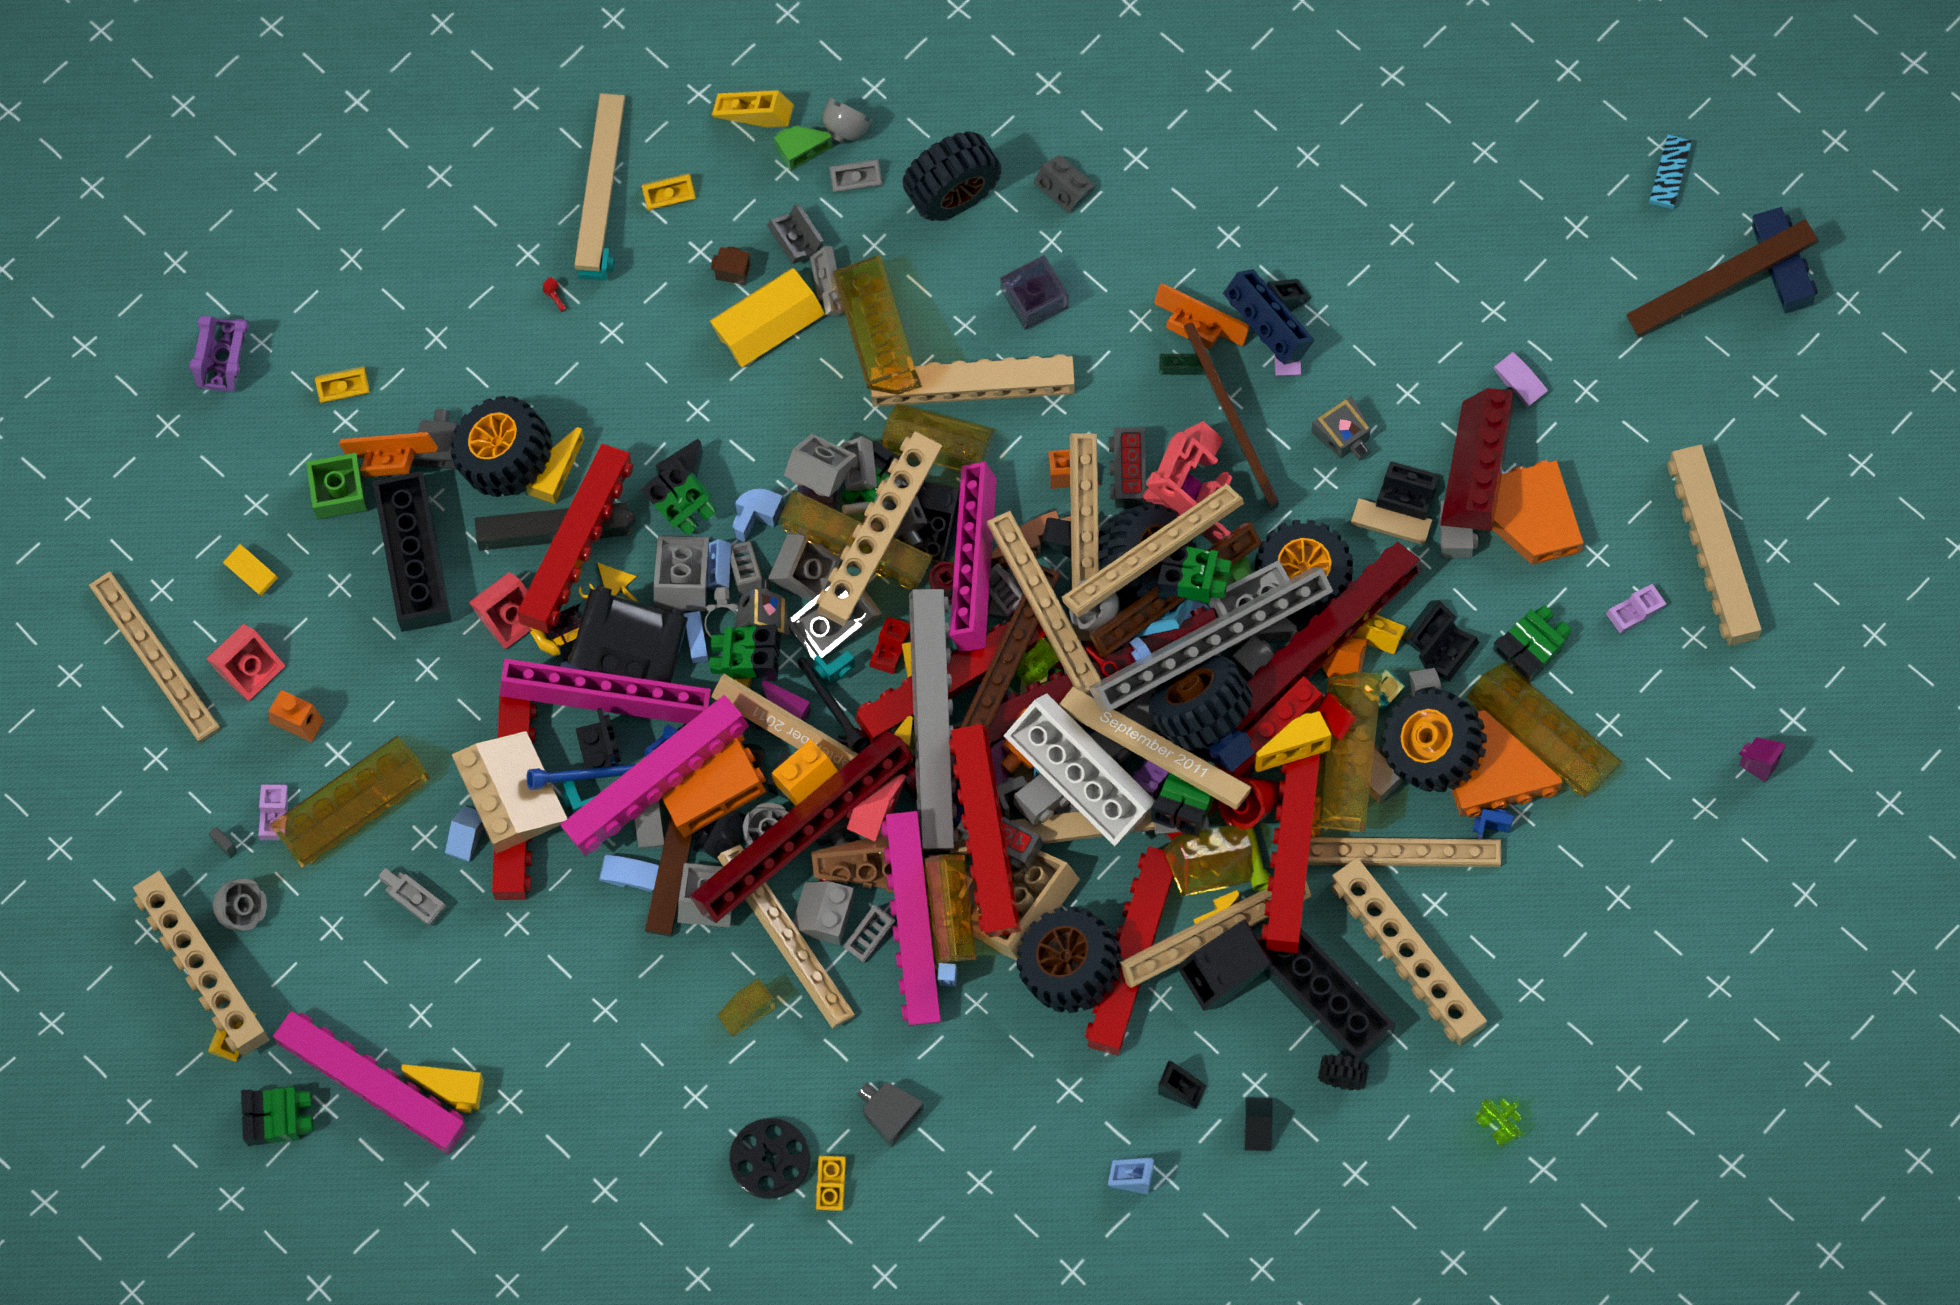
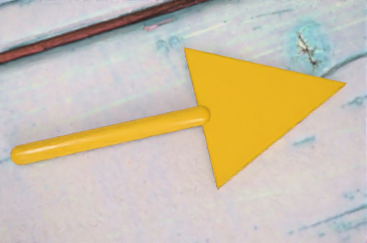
M598 563L603 585L606 588L612 589L611 594L617 595L622 591L630 600L639 602L625 588L637 576Z

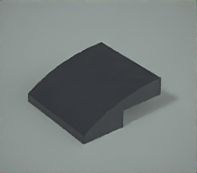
M1390 461L1377 498L1376 507L1425 520L1439 475Z

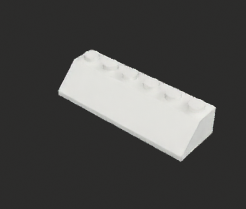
M1048 694L1035 699L1005 733L1004 737L1114 846L1121 842L1151 812V807L1155 800Z

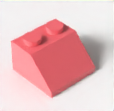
M510 572L469 602L481 622L504 649H507L531 631L530 627L520 624L517 613L527 593V589L522 581Z
M245 624L241 625L207 658V661L219 675L247 701L253 698L285 667L284 663L260 635Z
M900 774L890 777L848 812L846 817L850 821L847 829L872 841H876L882 832L881 822L886 821V814L894 813L906 775Z

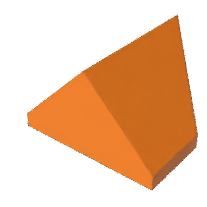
M1070 449L1048 451L1051 489L1070 488Z
M1352 637L1322 666L1332 685L1358 689L1368 642L1367 639Z

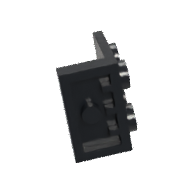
M602 708L597 709L599 723L576 728L585 769L617 766L616 763L621 762L609 714L604 715Z

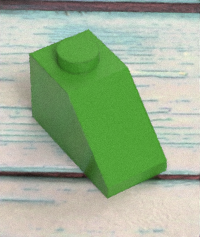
M800 126L783 129L774 137L775 149L790 171L833 148L830 133Z

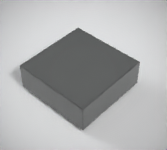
M218 827L209 832L212 841L229 858L237 853L234 843Z

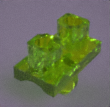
M1042 637L1036 642L1034 648L1024 654L1015 674L1021 677L1027 685L1032 684L1037 679L1042 680L1047 676L1046 671L1060 661L1051 643Z
M1486 1098L1481 1103L1482 1108L1474 1117L1475 1120L1484 1128H1487L1494 1120L1500 1124L1501 1127L1492 1135L1493 1139L1500 1146L1506 1145L1513 1139L1518 1140L1523 1133L1509 1117L1511 1116L1516 1123L1522 1119V1116L1517 1112L1521 1104L1515 1101L1510 1105L1505 1099H1502L1498 1103L1504 1109L1502 1112L1491 1099L1488 1100Z

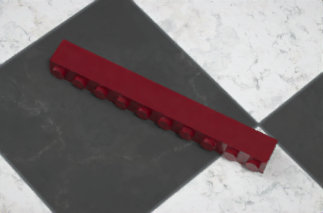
M1398 541L1392 547L1386 548L1374 564H1369L1364 569L1363 574L1356 581H1351L1338 598H1333L1320 615H1315L1304 630L1297 632L1287 646L1276 651L1270 662L1257 669L1254 677L1247 682L1253 694L1252 706L1246 718H1243L1241 720L1242 723L1237 728L1235 727V729L1238 731L1243 730L1247 733L1303 676L1308 680L1422 572L1420 559Z
M1205 606L1191 611L1192 617L1185 619L1180 628L1145 635V638L1141 640L1146 644L1149 651L1153 653L1217 619L1213 608L1206 610ZM1134 638L1121 646L1122 649L1104 658L1105 660L1113 661L1117 665V669H1115L1110 663L1106 664L1104 667L1106 673L1112 675L1136 662L1131 654L1134 649L1130 644ZM1093 661L1092 664L1100 679L1108 677L1101 673L1100 665L1097 661ZM1064 670L1050 675L1051 681L1041 685L1039 680L1026 686L1027 692L1018 695L1015 691L1006 695L988 731L989 742L992 743L1003 738L1023 709H1027L1035 699L1048 694L1059 705L1071 688L1074 687L1068 675L1064 673Z
M888 731L884 732L689 896L700 913L717 923L914 757L902 738Z

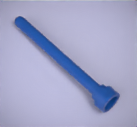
M636 764L546 773L545 770L542 771L540 768L528 769L526 780L530 790L542 789L547 783L622 776Z

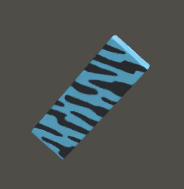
M1667 135L1649 204L1674 209L1692 140Z

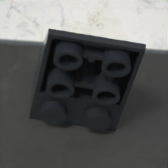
M927 480L923 482L917 493L927 520V524L917 531L923 544L914 550H909L905 547L906 543L904 541L901 544L895 545L894 554L935 563L945 562L958 514L960 487ZM898 547H901L904 551L909 552V554L898 552Z
M1246 919L1193 952L1176 968L1203 1011L1223 1007L1273 962Z

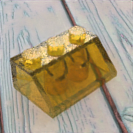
M1229 825L1201 831L1199 837L1191 834L1179 835L1163 849L1181 896L1236 886L1251 881L1252 844L1246 829L1242 830L1239 827Z

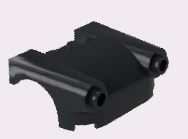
M597 585L596 590L591 589L588 597L583 599L578 609L580 613L579 630L567 663L594 672L671 683L688 617L684 616L685 611L670 607L669 611H664L654 606L611 594L612 589Z

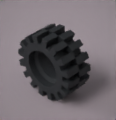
M1334 1054L1324 1055L1321 1059L1318 1079L1320 1082L1332 1085L1335 1088L1361 1090L1366 1085L1369 1065L1364 1061H1359L1357 1058L1352 1059L1350 1056L1343 1057L1339 1054L1337 1056Z

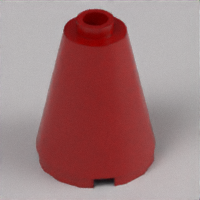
M1236 777V779L1251 787L1250 793L1237 810L1219 800L1218 808L1227 824L1245 830L1259 824L1277 807V804L1281 803L1283 797L1278 796L1280 784L1276 781Z

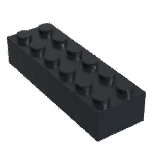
M423 471L374 480L373 487L397 621L401 632L452 622L428 487Z
M1300 928L1298 953L1266 950L1267 940H1262V933L1257 936L1273 962L1263 973L1345 1057L1350 1056L1352 1059L1357 1058L1359 1061H1364L1394 1034L1396 1024L1302 928Z

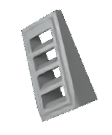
M747 541L731 545L730 564L738 594L742 596L752 588H755V582L762 579L752 542ZM743 553H749V555L741 556L737 558L734 557L736 555H740Z
M996 564L991 569L989 594L1010 618L1014 614L1023 592L1002 566ZM1003 578V581L994 588L993 586ZM1006 584H1008V587L1001 594H998V592ZM1013 590V593L1003 601V598ZM1018 597L1019 599L1009 608L1007 605Z
M874 905L843 947L865 963L892 930L893 926H895L897 920L877 905ZM878 916L886 924L882 927L873 919ZM869 924L880 931L878 935H875L867 928ZM863 932L873 939L871 944L860 937ZM856 940L867 948L865 952L853 945Z

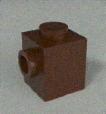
M720 247L718 255L713 256L711 264L716 280L745 285L751 265L750 254L736 247Z

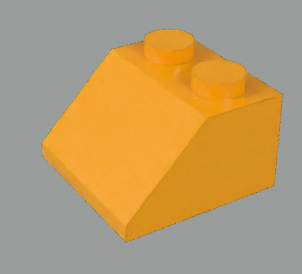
M810 739L772 772L773 783L797 806L838 772L828 756Z

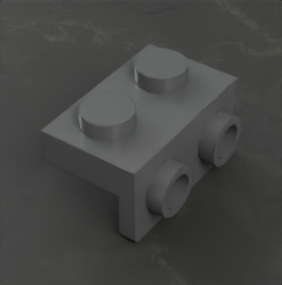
M1060 155L1041 165L1034 180V184L1068 213L1074 210L1079 200L1091 194L1096 186Z
M800 204L794 205L789 214L770 219L767 224L792 264L810 259L824 244L821 234L816 230L808 214L804 212Z
M1024 776L1018 778L1010 777L997 786L1002 817L1010 820V811L1016 809L1013 805L1015 793L1027 785Z

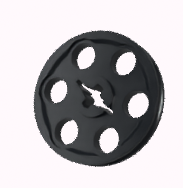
M765 1118L748 1124L737 1134L730 1150V1166L735 1180L742 1189L759 1198L776 1199L792 1193L802 1184L809 1171L810 1152L805 1137L794 1125L781 1119ZM776 1126L780 1128L781 1135L777 1139H769L766 1136V1131L769 1127ZM748 1136L756 1139L755 1147L750 1150H746L741 1146L742 1140ZM791 1142H799L802 1145V1150L799 1154L792 1155L787 1151V1146ZM764 1145H766L768 1152L772 1156L777 1155L774 1158L776 1172H774L772 1165L768 1161L763 1162L766 1159ZM748 1162L753 1166V1170L749 1175L739 1174L738 1166L741 1163ZM790 1167L796 1168L799 1172L798 1177L792 1181L786 1180L783 1176L784 1171ZM771 1178L774 1182L773 1188L769 1191L761 1190L759 1188L760 1180Z

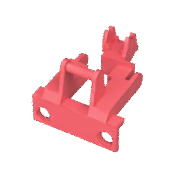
M1204 421L1184 430V432L1175 434L1170 440L1157 473H1151L1146 484L1149 488L1145 491L1143 498L1154 505L1161 504L1166 509L1171 508L1177 513L1176 516L1179 517L1225 484L1230 485L1232 476L1228 472H1224L1215 481L1203 482L1196 501L1181 489L1189 470L1195 469L1198 463L1201 466L1217 464L1218 459L1215 456L1224 439ZM1217 522L1200 535L1215 545L1224 538L1222 535L1227 536L1231 532Z

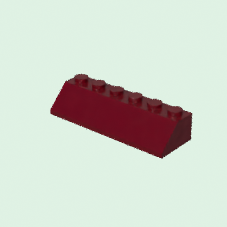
M1487 388L1462 402L1440 522L1441 526L1492 531L1513 413L1512 390Z

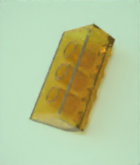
M896 404L888 417L882 435V446L894 454L902 455L903 451L900 450L903 441L906 436L911 438L914 431L942 445L934 464L961 471V467L964 465L985 462L994 428Z
M938 855L926 858L924 876L928 882L927 902L931 908L930 928L934 934L933 955L937 960V964L976 960L965 856Z

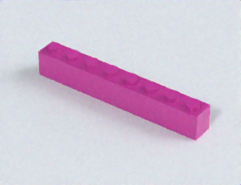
M986 462L961 467L949 636L961 652L982 649L986 645L993 535L987 526V521L994 518L997 478Z
M504 659L499 696L590 710L602 708L603 712L688 724L708 708L711 689Z
M724 694L561 823L560 826L584 856L596 851L601 843L610 836L616 835L630 820L640 816L645 808L659 801L664 793L672 787L679 785L683 778L692 771L699 769L712 755L722 751L727 743L741 736L749 725L739 710Z
M917 811L886 814V821H882L881 825L883 837H888L889 847L884 848L885 861L886 863H891L892 873L887 874L888 889H894L895 900H890L891 916L897 915L898 926H893L894 942H900L901 952L896 953L897 968L903 969V978L898 979L900 995L905 994L906 1005H901L903 1021H908L909 1026L941 1023Z
M291 1011L273 1035L278 1045L448 1155L467 1130L463 1122L464 1118L454 1110L447 1112L441 1108L442 1103L432 1096L426 1098L420 1094L421 1090L411 1082L404 1084L399 1081V1076L389 1068L382 1070L376 1066L378 1062L371 1056L364 1054L362 1057L355 1052L356 1048L345 1040L339 1042L334 1039L335 1035L324 1026L320 1029L312 1024L313 1020L304 1013L300 1012L297 1015Z

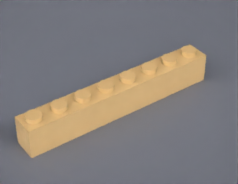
M1063 354L1055 355L1052 358L1031 356L1020 360L1015 358H1004L1002 361L981 359L972 363L964 361H954L951 364L932 362L925 366L905 364L901 367L878 366L876 369H870L873 407L1075 394L1073 356L1067 357Z
M1702 444L1672 451L1670 461L1667 462L1670 476L1675 477L1677 483L1675 484V493L1678 499H1682L1684 505L1682 514L1684 521L1689 522L1691 527L1689 531L1691 543L1693 546H1697L1699 552L1697 554L1698 565L1700 569L1704 568L1705 587L1708 592H1712L1714 598L1712 600V608L1714 614L1719 615L1721 624H1719L1721 636L1723 639H1727L1729 646L1757 640L1762 629Z

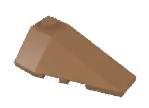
M881 834L876 841L865 838L811 852L814 878L839 883L852 882L862 884V887L871 889L872 886L894 893V889H888L887 874L892 873L891 863H886L884 848L889 847L888 837H883V834Z

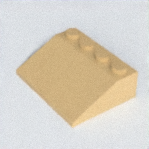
M527 731L476 743L452 754L458 772L496 854L558 827L567 819L551 783H547L542 789L530 790L528 788L526 780L528 769L540 768L543 771L544 768Z
M1039 851L1029 870L1023 867L1016 869L1010 866L1021 932L990 938L984 931L980 930L978 916L982 914L981 908L977 906L976 902L973 903L958 924L959 927L990 947L1016 961L1020 958L1017 955V949L1019 945H1023L1021 938L1024 932L1028 933L1031 930L1029 926L1034 921L1036 923L1042 919L1041 915L1046 912L1052 914L1054 909L1060 908L1080 880L1067 862L1042 851Z

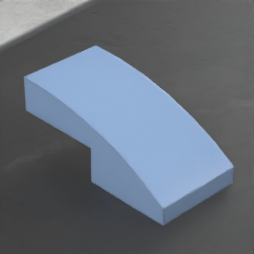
M605 855L599 881L620 887L627 885L652 892L655 887L659 865L631 858Z

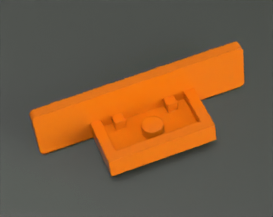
M1163 283L1158 287L1154 304L1173 313L1167 321L1166 329L1188 339L1184 325L1192 322L1204 346L1208 349L1213 347L1220 336L1240 346L1245 344L1250 330L1248 324Z
M427 432L340 439L339 446L345 454L356 453L358 458H364L360 469L364 477L409 474L415 454L436 452L438 448Z

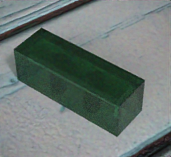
M1160 354L1159 375H1205L1196 354Z

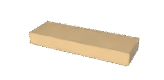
M1359 498L1351 520V525L1425 545L1432 524V519L1425 518V520L1379 508L1376 507V503Z

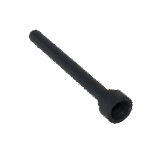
M800 657L797 661L798 666L846 732V743L853 752L863 750L869 744V738L865 732L853 726L807 659Z

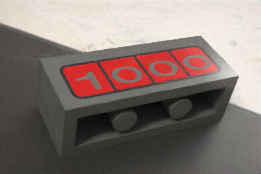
M1145 427L1114 428V437H1109V452H1114V460L1109 461L1110 476H1115V484H1110V499H1115V508H1134L1146 504V500L1143 498L1146 491Z
M1002 817L1010 866L1016 869L1023 867L1029 870L1044 844L1040 835ZM961 820L957 829L962 836L961 840L966 843V840L969 839L968 829H964Z

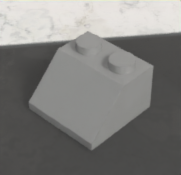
M811 434L792 450L784 476L791 479L797 485H804L813 489L820 496L830 497L841 486L857 455Z
M788 534L768 580L785 592L812 601L821 593L822 589L825 590L831 585L828 578L834 567L838 568L841 559L807 534Z
M684 863L678 904V923L730 927L732 910L715 923L700 913L689 896L723 867Z
M829 881L804 883L793 923L800 934L840 946L855 900L854 888Z

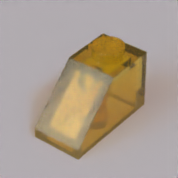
M758 978L737 992L718 1013L717 1017L733 1037L776 1008L774 998Z

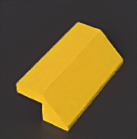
M791 268L709 322L720 341L728 346L738 365L744 367L825 315V312L812 290L797 271Z

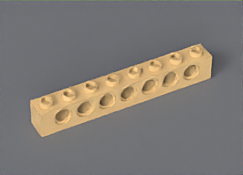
M914 431L911 438L906 436L900 447V450L903 451L900 459L894 458L888 469V472L891 473L888 481L882 480L876 491V494L879 495L876 503H869L864 513L867 516L865 523L857 525L852 535L855 538L854 543L851 547L847 545L840 557L843 563L839 569L834 567L828 581L831 582V585L827 591L822 589L816 600V603L819 604L817 613L845 627L937 459L942 447L941 444ZM915 458L919 461L920 465L912 467L907 463V459ZM899 479L904 480L908 487L898 488L895 485V481ZM891 501L895 504L896 508L894 510H887L884 508L883 503ZM873 523H880L884 530L882 532H875L872 530L871 525ZM868 545L871 547L872 552L863 554L859 550V546ZM856 567L859 569L860 574L852 576L847 572V568ZM842 588L847 591L848 596L839 598L836 596L835 590Z
M1358 857L1333 874L1331 889L1339 899L1343 897L1348 904L1347 909L1353 918H1359L1364 924L1363 929L1370 939H1376L1380 944L1379 950L1387 960L1391 958L1396 965L1395 970L1403 980L1407 979L1413 986L1411 990L1416 998L1420 1001L1423 999L1429 1006L1427 1010L1435 1021L1440 1020L1444 1025L1446 1036L1452 1042L1456 1041L1461 1046L1485 1029L1487 1020ZM1354 888H1361L1365 891V894L1355 896L1351 891ZM1371 908H1377L1381 914L1373 917L1367 911ZM1387 928H1392L1397 932V935L1388 937L1383 931ZM1410 949L1413 955L1411 957H1403L1399 951ZM1425 969L1430 975L1426 978H1421L1417 976L1416 971ZM1440 989L1445 992L1446 996L1440 999L1432 995V991ZM1457 1010L1462 1014V1017L1453 1019L1448 1015V1012Z
M161 872L154 873L132 887L137 894L133 898L141 912L146 909L150 915L146 918L154 931L158 929L163 935L159 938L167 951L170 949L174 951L176 955L172 958L180 971L185 969L189 974L185 978L193 992L198 989L202 994L198 998L206 1012L211 1009L215 1014V1017L212 1018L219 1032L225 1030L228 1034L225 1041L232 1052L238 1050L241 1056L244 1057L268 1042L269 1038ZM165 902L162 907L154 908L157 903ZM171 922H178L175 927L167 928ZM184 942H191L188 947L180 948ZM197 962H204L201 967L193 968ZM210 982H217L213 988H206ZM230 1002L228 1007L219 1009L222 1003ZM237 1022H244L240 1028L232 1029Z

